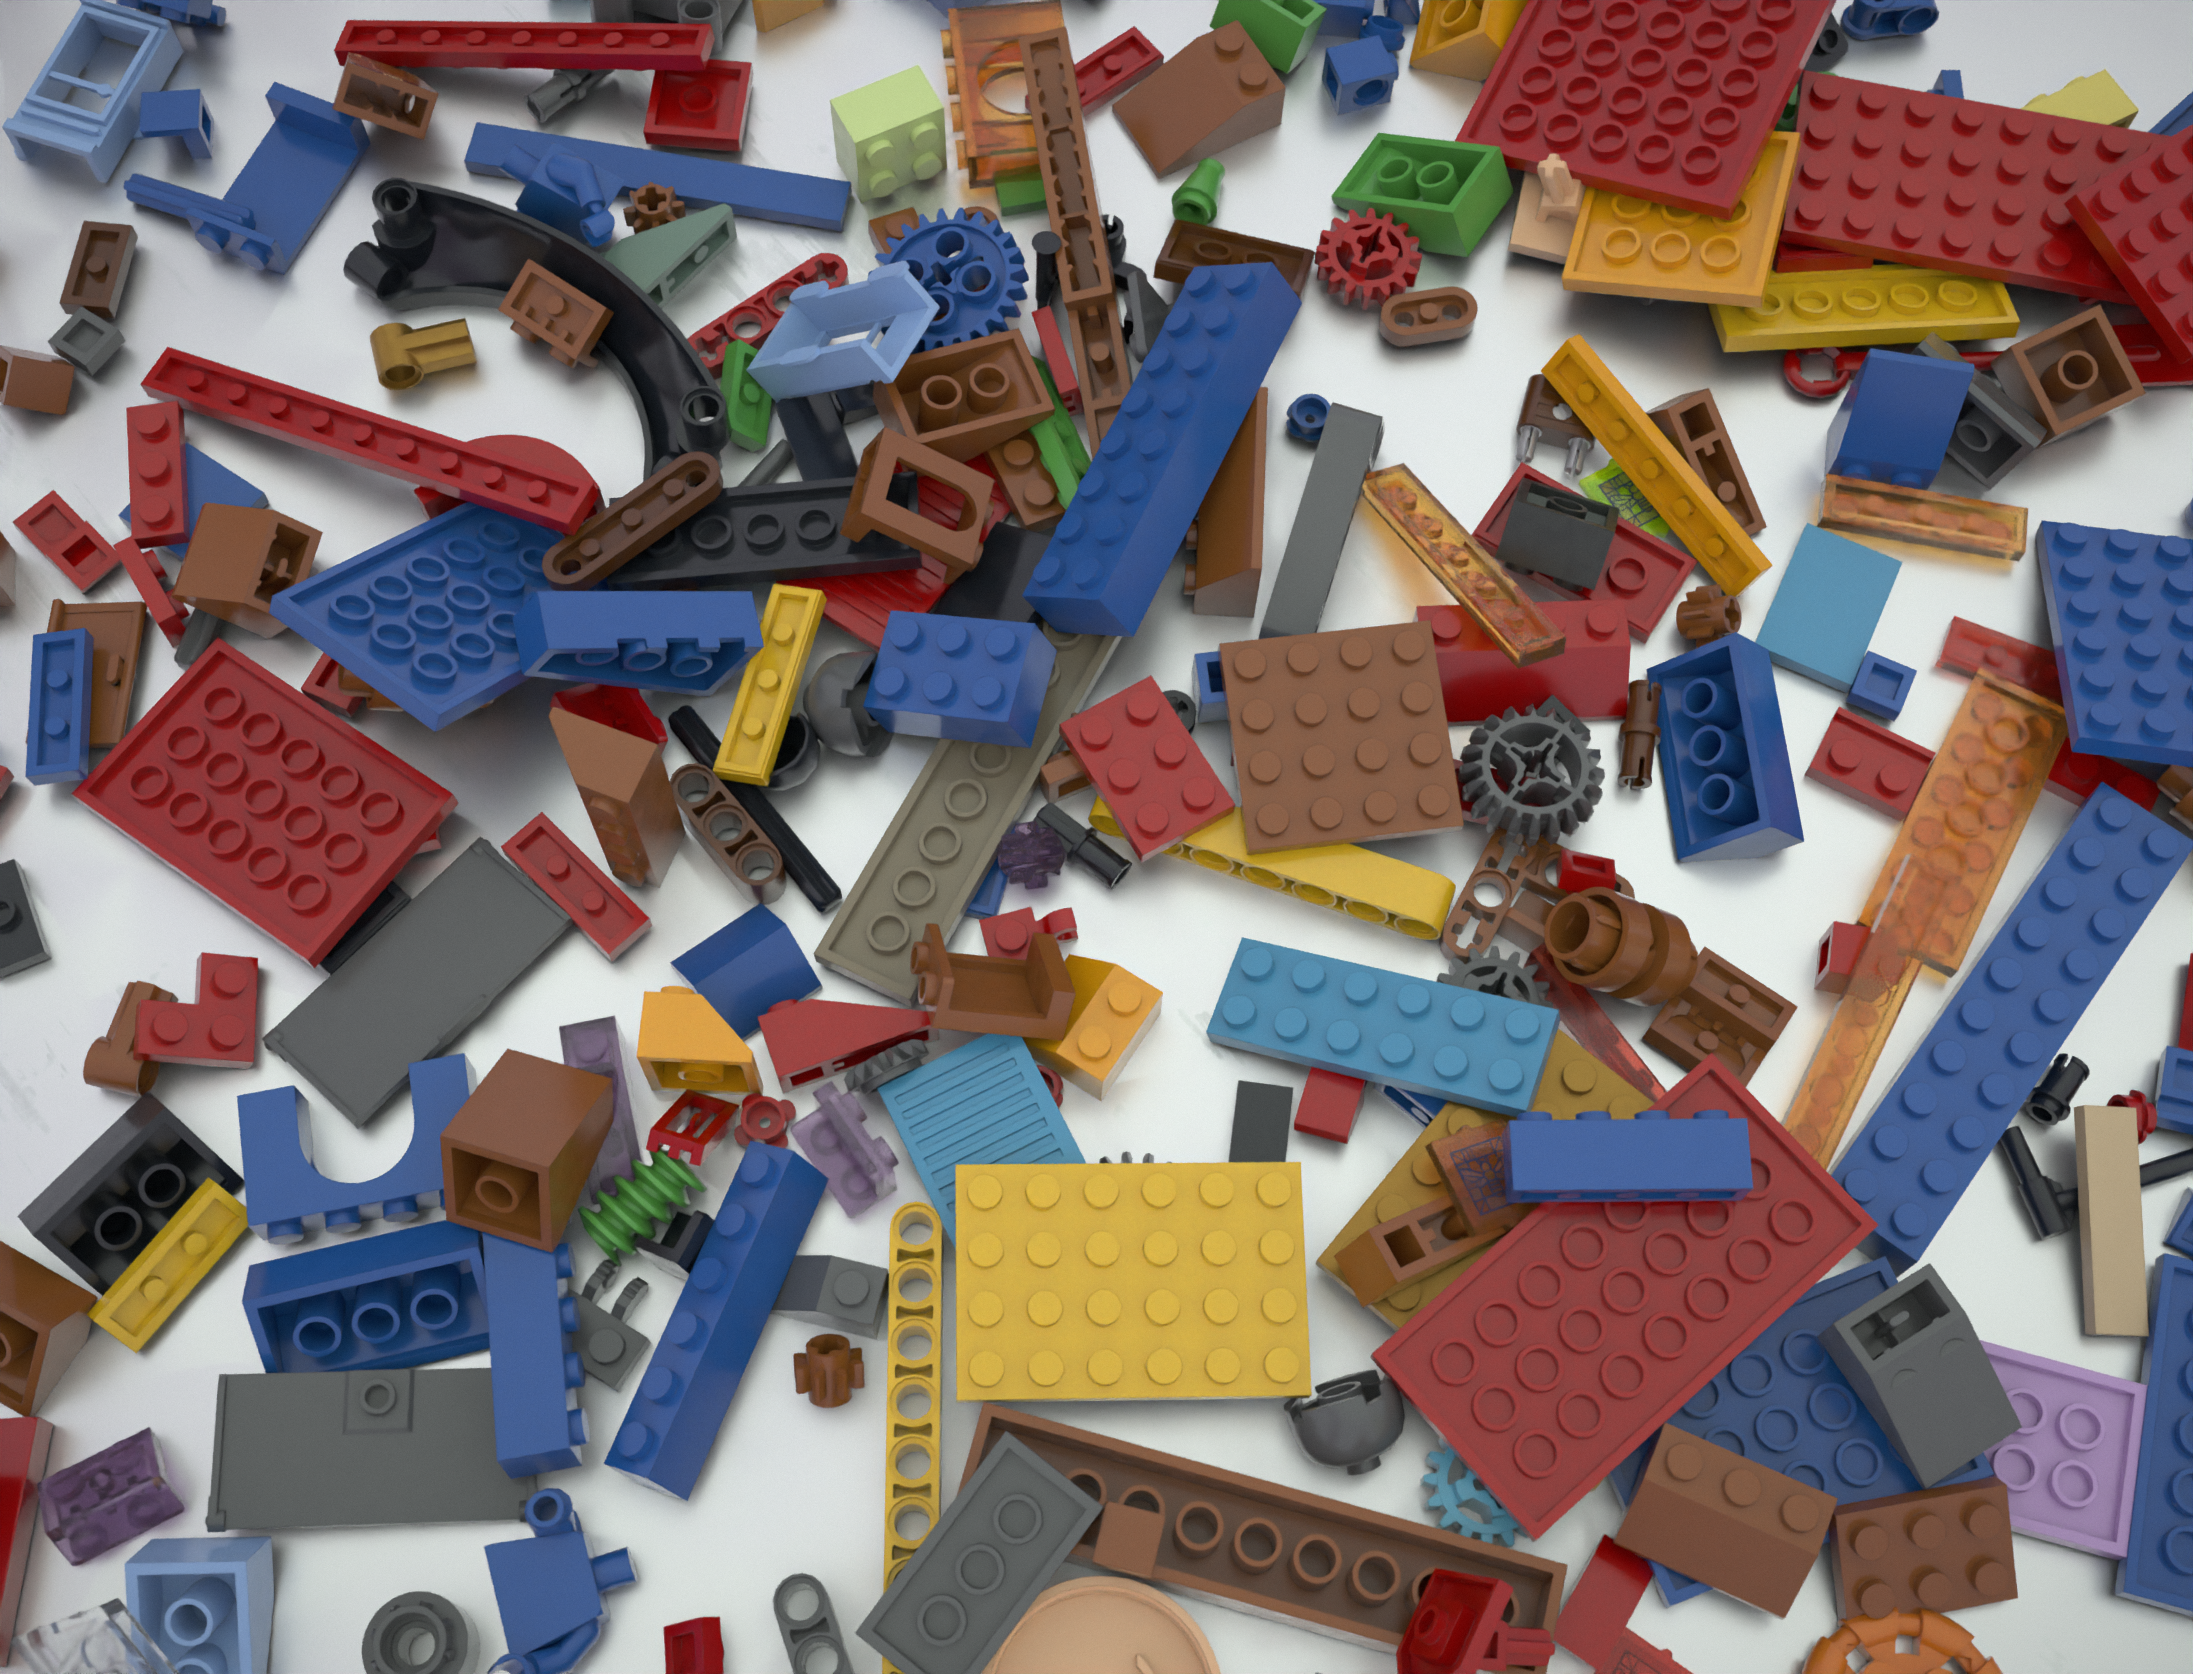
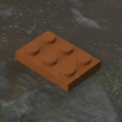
M1996 1476L1835 1506L1828 1530L1838 1620L1845 1618L1848 1621L1862 1614L1876 1619L1883 1618L1890 1614L1894 1607H1898L1899 1614H1920V1608L1943 1613L2018 1598L2007 1484Z

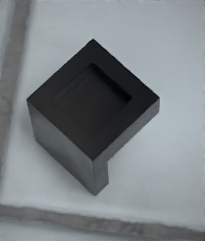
M699 1210L694 1211L692 1216L677 1211L660 1244L638 1236L633 1247L660 1270L687 1281L714 1220L708 1214Z

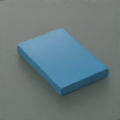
M1806 523L1755 643L1769 650L1771 662L1848 693L1903 562Z

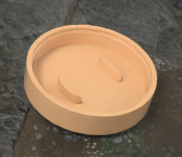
M1089 1576L1068 1580L1042 1591L987 1664L982 1674H1220V1669L1206 1636L1191 1616L1174 1600L1146 1584L1131 1579L1115 1576Z

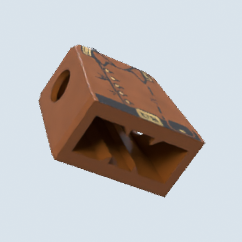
M349 52L332 109L424 140L438 92L412 73ZM412 95H414V105L411 111H409L410 100Z

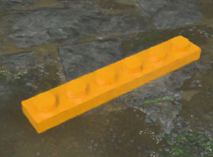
M1577 334L1567 339L1540 370L1714 581L1720 584L1724 593L1735 598L1742 595L1773 566L1772 563L1582 336Z

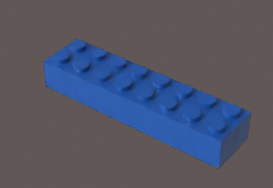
M1272 262L1194 267L1191 274L1187 277L1170 314L1166 317L1149 354L1145 357L1134 383L1123 399L1106 436L1102 439L1084 478L1080 481L1062 520L1058 523L1040 562L1036 565L1033 575L1022 594L1023 598L1056 632L1122 637L1135 636L1302 304L1301 300Z

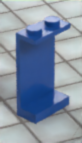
M274 82L265 97L275 122L222 199L250 208L254 212L255 229L246 228L192 206H189L185 215L195 233V239L205 249L217 254L223 251L236 256L257 270L267 268L285 275L371 142L362 119L333 110V103Z

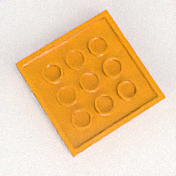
M1773 131L1730 221L1586 186L1561 278L1563 290L1762 308L1801 146L1800 133Z

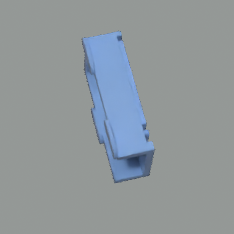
M80 0L82 5L12 119H6L2 128L12 143L14 153L18 159L24 161L31 159L39 146L44 144L84 156L96 179L107 183L131 140H142L145 138L139 129L141 93L161 91L182 55L183 49L168 19L103 0ZM105 37L140 47L116 89H113L107 83L99 85L77 78L82 69L89 65ZM72 86L96 92L102 98L110 97L101 114L62 102Z
M906 261L880 266L869 274L866 281L828 290L829 284L826 281L800 286L791 293L789 297L790 305L746 371L776 403L785 399L869 384L871 380L875 382L881 380L884 384L892 383L940 306L908 271L910 265ZM890 326L877 348L874 349L871 344L880 330ZM870 331L866 339L863 338L828 346L831 339Z

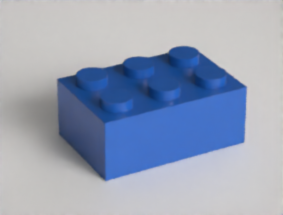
M891 610L863 708L890 733L1031 748L1057 650L1035 623Z

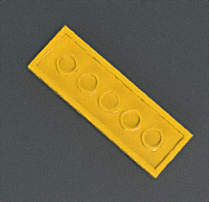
M1908 264L1872 265L1871 269L1775 273L1774 270H1771L1762 308L1707 303L1723 352L1922 342L1931 332H1934L1943 341L2015 338L2020 325V319L2003 282Z

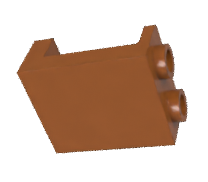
M926 923L922 942L915 941L913 944L910 970L912 975L918 976L919 1004L926 1005L932 1028L1063 1041L1076 993L1054 934L1033 932L1026 960L946 952L939 925Z

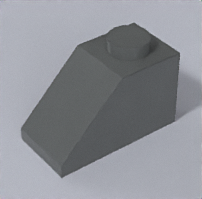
M795 1255L770 1314L876 1340L889 1296L888 1269L833 1255Z

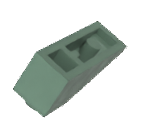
M724 203L621 239L609 251L602 252L600 255L636 283L662 309L737 238L732 208Z

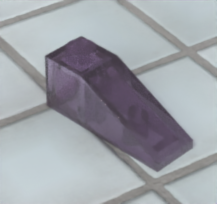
M615 1015L559 1026L564 1065L609 1077L613 1080V1123L587 1179L593 1205L599 1204L595 1196L598 1190L613 1197L618 1195L612 1179L616 1174L631 1182L636 1179L630 1165L633 1159L644 1163L625 1036Z

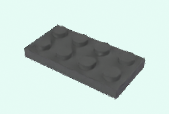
M1006 1431L856 1630L855 1634L905 1674H981L1104 1506L1014 1435Z

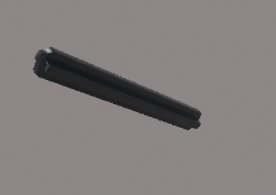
M684 705L669 716L670 728L696 761L713 771L721 742L692 706ZM720 779L776 846L782 857L784 869L816 909L820 912H826L837 905L842 899L841 889L755 784Z

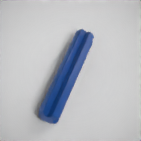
M139 173L132 174L129 181L125 180L123 189L126 190V198L129 201L187 219L185 212L189 206H192L252 230L256 227L254 212L250 208Z

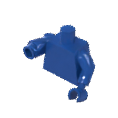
M551 143L541 160L514 144L502 163L500 170L525 186L515 203L518 208L516 211L541 221L584 245L588 243L593 248L610 241L615 220L608 209L625 180L558 143Z
M546 1488L536 1492L527 1501L525 1507V1519L535 1537L492 1543L484 1546L509 1651L508 1654L500 1657L491 1666L487 1674H494L500 1670L507 1671L510 1674H564L573 1670L599 1640L601 1626L611 1620L605 1592L637 1582L636 1569L628 1546L596 1557L592 1540L582 1531L581 1523L576 1511L573 1509L570 1496L561 1489Z

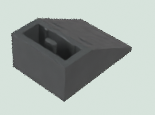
M1930 1263L1836 1321L1818 1336L1822 1345L1923 1490L1929 1488L2022 1427L1966 1312Z

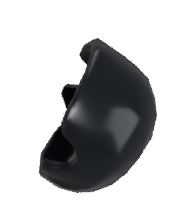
M798 712L796 716L790 715L773 771L770 773L768 787L758 786L774 791H785L802 785L817 768L821 753L820 744L813 727L802 713Z

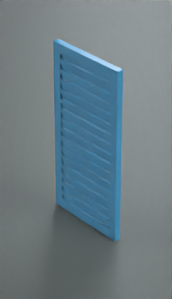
M986 1034L877 1088L955 1250V1165L1087 1164L1023 1038L1020 1036Z

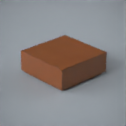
M1107 1501L1092 1564L1151 1579L1166 1515Z

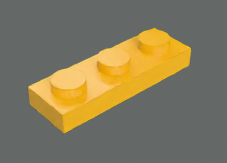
M208 1177L91 1308L87 1315L137 1353L248 1227L247 1208Z

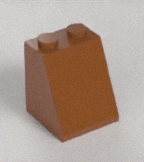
M507 1048L440 1134L446 1221L553 1253L613 1123L612 1078Z

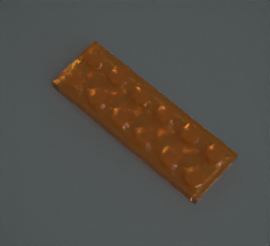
M1978 668L1962 697L1908 814L1898 830L1853 925L1899 933L1898 952L1950 978L1958 972L2068 734L2064 707L1987 670Z

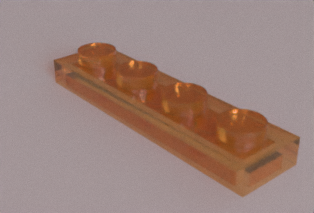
M1826 474L1821 483L1817 527L2019 562L2026 552L2028 508Z

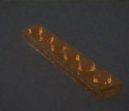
M1404 463L1366 474L1360 493L1363 498L1517 669L1564 654L1566 636Z
M1913 853L1906 855L1780 1123L1825 1170H1827L1963 879V877Z

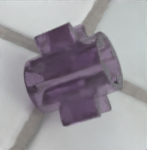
M1036 821L1015 824V833L1002 835L1001 839L1003 842L998 850V862L1003 873L1009 877L1010 884L1024 883L1026 890L1045 888L1048 886L1047 877L1060 876L1065 851L1062 841L1053 833L1054 828L1052 826L1039 828Z

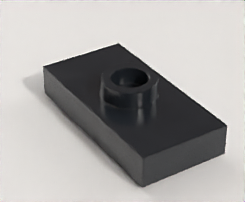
M15 859L0 864V978L51 958L21 865Z

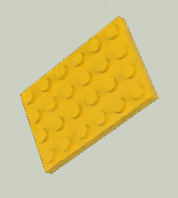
M1301 1162L955 1165L956 1403L1309 1398L1312 1395Z

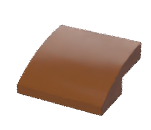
M1704 946L1698 955L1697 971L1691 984L1682 993L1674 996V999L1666 1002L1642 1039L1689 1070H1693L1712 1053L1746 1088L1798 1006Z

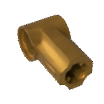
M465 318L412 329L403 323H388L379 326L370 335V344L379 383L390 390H405L414 387L422 381L426 373L476 362L475 350Z

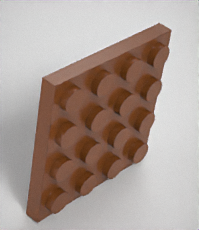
M1430 620L1219 643L1218 656L1247 855L1461 831L1464 822Z

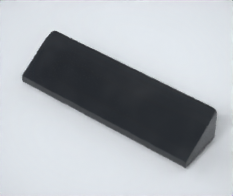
M829 392L785 399L774 404L803 481L856 477L859 465Z

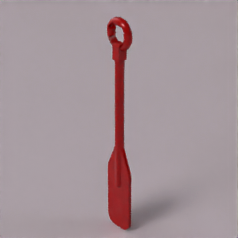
M2151 324L2111 326L2143 387L2193 385V358L2180 365ZM1841 347L1788 350L1783 359V372L1787 382L1796 391L1808 397L1825 398L1834 396L1846 387L1849 380H1854L1868 352L1846 353ZM2004 351L1958 353L1968 363L1974 364V368L1978 371H1994L1990 363ZM1801 352L1805 356L1811 354L1821 355L1822 352L1829 355L1834 360L1832 363L1834 376L1838 380L1834 383L1831 380H1814L1813 383L1805 380L1801 376L1803 373L1800 367L1801 360L1797 355Z

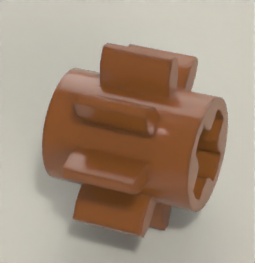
M653 182L642 186L636 192L630 191L632 207L623 209L626 225L633 227L635 234L686 217L684 202L677 201L674 187L664 188L661 185L653 184Z
M1720 584L1696 587V591L1686 593L1687 601H1682L1678 605L1676 612L1678 631L1684 639H1696L1697 648L1738 632L1740 629V605L1732 595L1721 596Z
M838 1334L815 1336L807 1342L806 1353H795L793 1355L796 1393L804 1394L808 1392L809 1401L815 1406L833 1408L844 1405L852 1398V1388L858 1389L865 1386L862 1349L860 1347L850 1349V1342L844 1336Z

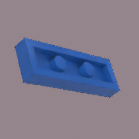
M86 628L33 635L25 777L34 786L88 779L94 638Z

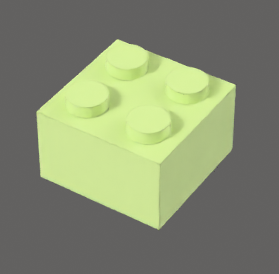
M919 65L830 100L836 159L847 180L851 182V187L861 203L876 197H885L895 189L920 179H929L938 172L947 169L944 107Z

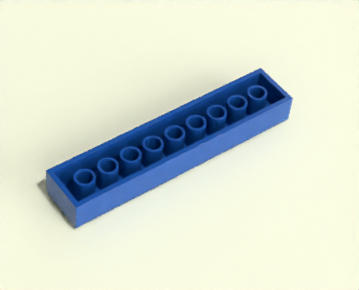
M2101 782L2078 807L1828 1170V1173L1878 1224L1855 1247L1857 1250L1873 1261L1886 1256L1897 1278L1919 1261L2193 849V840L2104 782Z

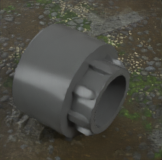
M426 1591L404 1593L385 1603L370 1620L362 1642V1661L366 1674H474L480 1655L479 1634L475 1623L468 1613L448 1599ZM430 1632L435 1641L432 1656L423 1664L413 1665L409 1659L411 1642L418 1635Z

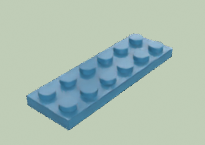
M1242 937L1206 1033L1210 1042L1517 1117L1518 1114L1532 1111L1561 1019L1558 1009Z

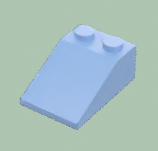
M271 1536L152 1539L124 1564L131 1674H266L274 1603Z

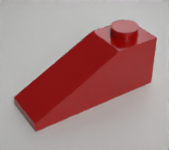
M790 999L771 1006L767 1010V1014L757 1017L783 1094L845 1073L855 1068L858 1064L902 1042L916 1039L922 1040L925 1045L940 1040L939 1029L931 1027L927 1011L818 999H808L802 1002Z

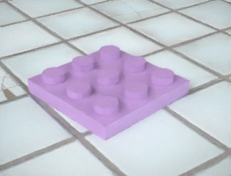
M1980 1340L2022 1425L2020 1429L1984 1451L1994 1472V1475L1990 1477L1996 1476L2007 1484L2011 1531L2117 1561L2127 1558L2147 1385Z

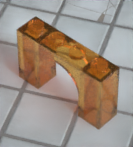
M1061 0L948 9L949 29L940 30L943 59L952 58L953 64L952 66H945L948 95H957L958 101L950 103L953 132H962L963 140H955L958 170L967 169L969 189L996 187L998 183L1043 180L1032 114L1003 110L989 102L982 93L996 79L1008 74L1024 72L1019 37L1065 27Z

